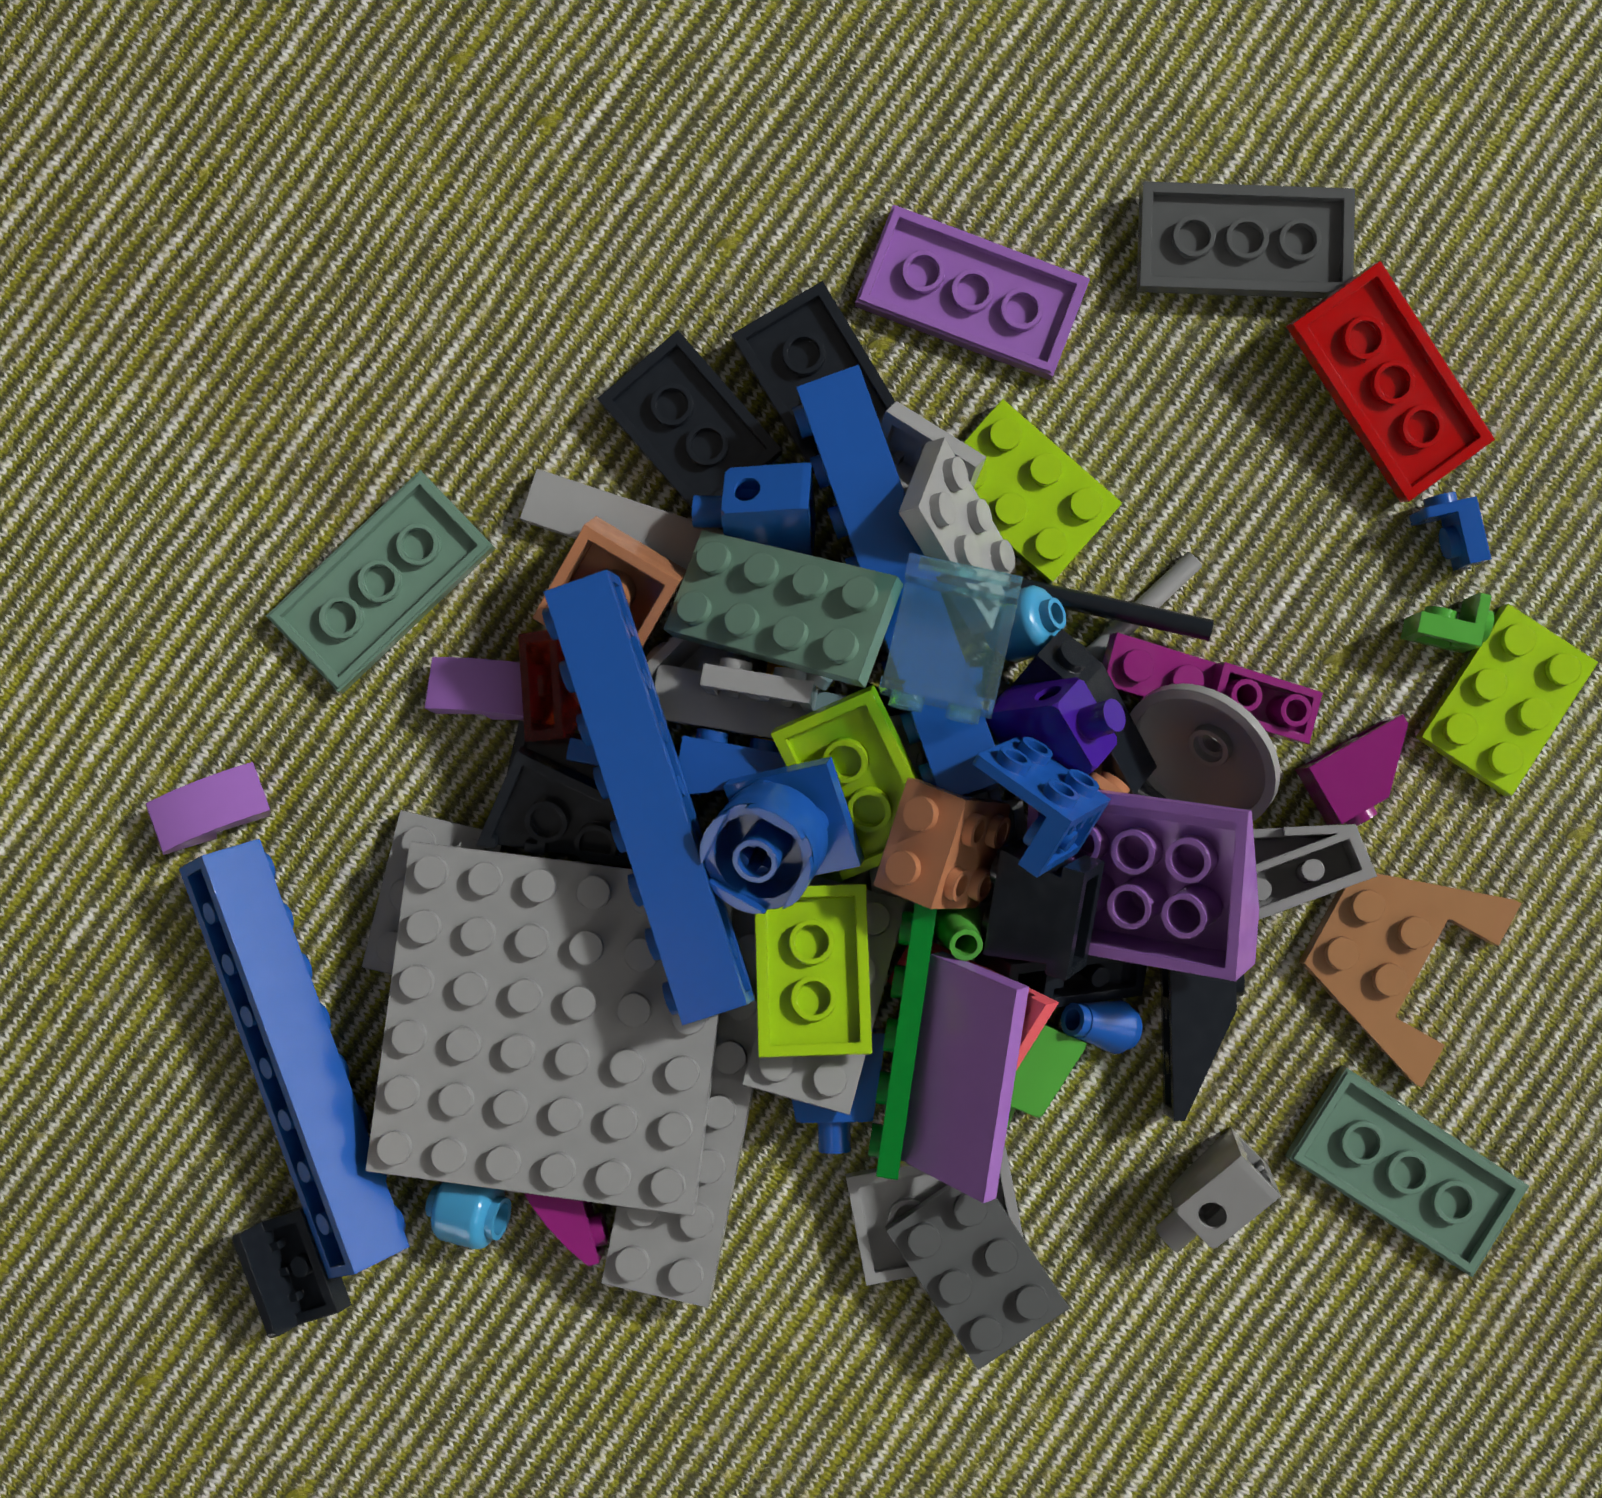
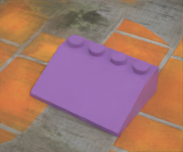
M1099 790L1111 800L1079 852L1068 859L1075 861L1085 855L1105 861L1088 955L1236 982L1255 964L1259 898L1252 810ZM1029 804L1027 831L1032 823L1041 815L1040 812Z

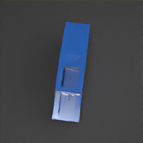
M697 728L695 738L682 736L678 757L690 796L725 791L723 786L729 779L786 767V764L774 741L751 738L749 747L728 744V733ZM570 738L566 760L599 766L593 745L586 746L583 740Z

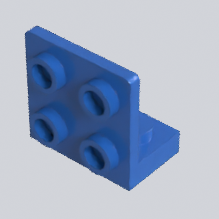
M1018 736L979 752L973 761V765L1041 813L1023 838V843L1028 848L1018 865L1037 878L1079 852L1111 799L1098 790L1099 785L1091 776L1077 769L1069 770L1051 758L1053 753L1045 744L1031 737L1022 738Z

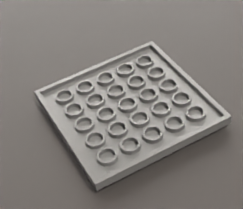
M410 841L366 1171L689 1216L695 1214L720 1014L682 1026L679 1014L672 1015L670 1013L662 990V983L668 981L662 961H655L652 958L645 938V929L651 926L644 905L638 907L635 904L628 886L627 877L633 873L631 868ZM725 902V905H726V908H727V911H728V914H729V917H730V921H731V924H732V916H733V908H734V907L730 906L729 904H727V903Z

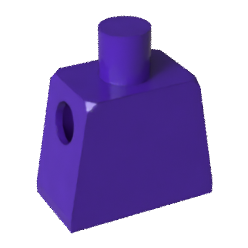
M1077 677L1008 687L984 712L986 722L999 744L1018 736L1034 738L1045 744L1053 753L1051 758L1069 770L1077 769L1086 774H1090L1097 769L1117 745L1115 733L1122 731L1126 722L1125 712L1117 700L1111 698L1097 703L1085 682Z

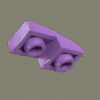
M432 657L425 709L435 714H482L492 720H539L546 668L540 665L502 660Z
M253 762L197 780L146 803V808L163 855L217 839V832L270 816V807Z

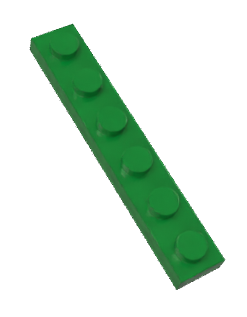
M915 903L914 912L903 911L898 944L909 945L906 966L895 964L891 998L901 999L899 1018L887 1019L883 1051L894 1052L891 1072L880 1070L875 1102L876 1104L886 1105L884 1123L872 1124L868 1156L878 1157L876 1177L898 1180L937 913V909H929Z

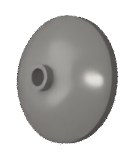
M1170 684L1149 692L1131 711L1130 716L1157 765V768L1145 783L1167 799L1252 810L1253 821L1259 818L1274 800L1280 784V765L1275 747L1259 721L1232 698L1200 685Z

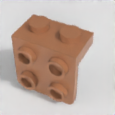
M907 778L873 886L929 909L976 908L988 896L993 885L990 881V869L998 849L1005 844L1010 833L1011 820L1008 818L1010 805L999 800L965 797L919 779Z

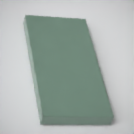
M420 470L271 610L266 617L336 691L343 694L496 548Z
M1342 1065L1284 1155L1471 1277L1476 1273L1529 1188V1185Z

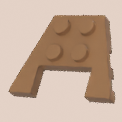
M1376 873L1377 877L1337 891L1299 963L1342 1010L1357 1022L1368 1034V1038L1381 1052H1384L1400 1069L1399 1072L1409 1082L1423 1087L1445 1045L1399 1020L1396 1017L1399 1009L1447 921L1490 945L1499 946L1521 903L1514 899Z

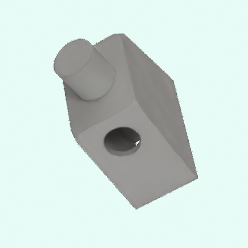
M1230 1126L1172 1183L1169 1190L1174 1211L1162 1220L1155 1229L1163 1241L1176 1253L1182 1250L1197 1235L1209 1247L1214 1249L1273 1204L1281 1195L1268 1164Z

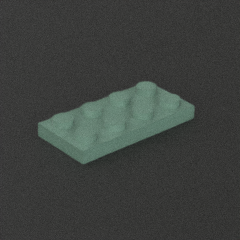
M702 530L664 630L675 638L866 688L904 584L895 575Z

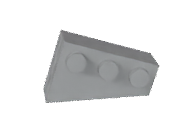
M1356 824L1253 829L1259 920L1377 877Z

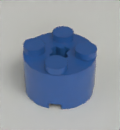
M764 779L757 780L750 786L743 788L724 806L708 826L701 840L699 851L701 865L703 862L705 863L708 874L711 877L708 883L714 893L730 906L751 914H764L770 909L780 907L785 909L793 905L803 895L826 857L828 849V817L808 797L790 786L773 783Z

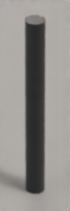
M1011 575L1004 593L1007 594L1030 585H1035L1045 589L1052 598H1057L1066 610L1206 641L1210 640L1214 624L1212 619Z

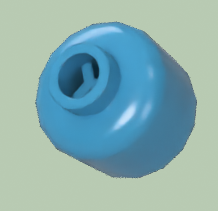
M1030 585L1004 594V601L999 608L993 630L983 633L989 648L994 653L1000 654L1007 661L1021 662L1036 657L1052 638L1065 627L1066 613L1063 605L1057 598H1052L1041 587Z
M442 1182L441 1185H435L431 1189L426 1201L425 1211L426 1215L431 1217V1229L437 1239L470 1249H483L492 1240H499L505 1233L511 1216V1201L505 1197L504 1190Z

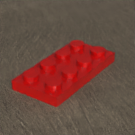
M1381 261L1371 264L1286 326L1400 502H1410L1495 440Z

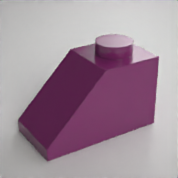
M1403 714L1384 718L1295 769L1327 825L1345 823L1346 825L1356 824L1358 826L1377 815L1374 806L1389 798L1408 727V722Z

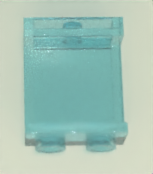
M909 553L903 595L885 673L881 677L879 685L881 695L890 697L889 705L912 712H922L924 704L946 709L945 718L973 725L979 724L980 717L992 719L1023 577Z

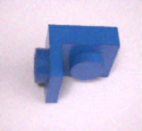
M1456 492L1432 496L1423 500L1425 508L1409 516L1411 526L1441 520L1443 528L1439 531V544L1443 556L1447 560H1451L1453 571L1474 567L1492 559L1477 496L1461 500L1457 499Z

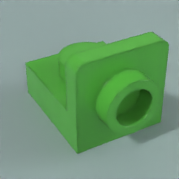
M1478 593L1464 599L1459 619H1457L1458 612L1455 610L1427 606L1424 611L1404 619L1400 639L1459 653L1482 646V642L1489 638L1494 624V612L1489 610L1491 595Z

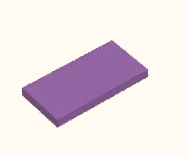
M893 205L855 301V307L1051 381L1090 278Z
M942 951L930 954L901 1161L982 1203H986L996 1199L1029 986L971 962L959 960L953 955Z

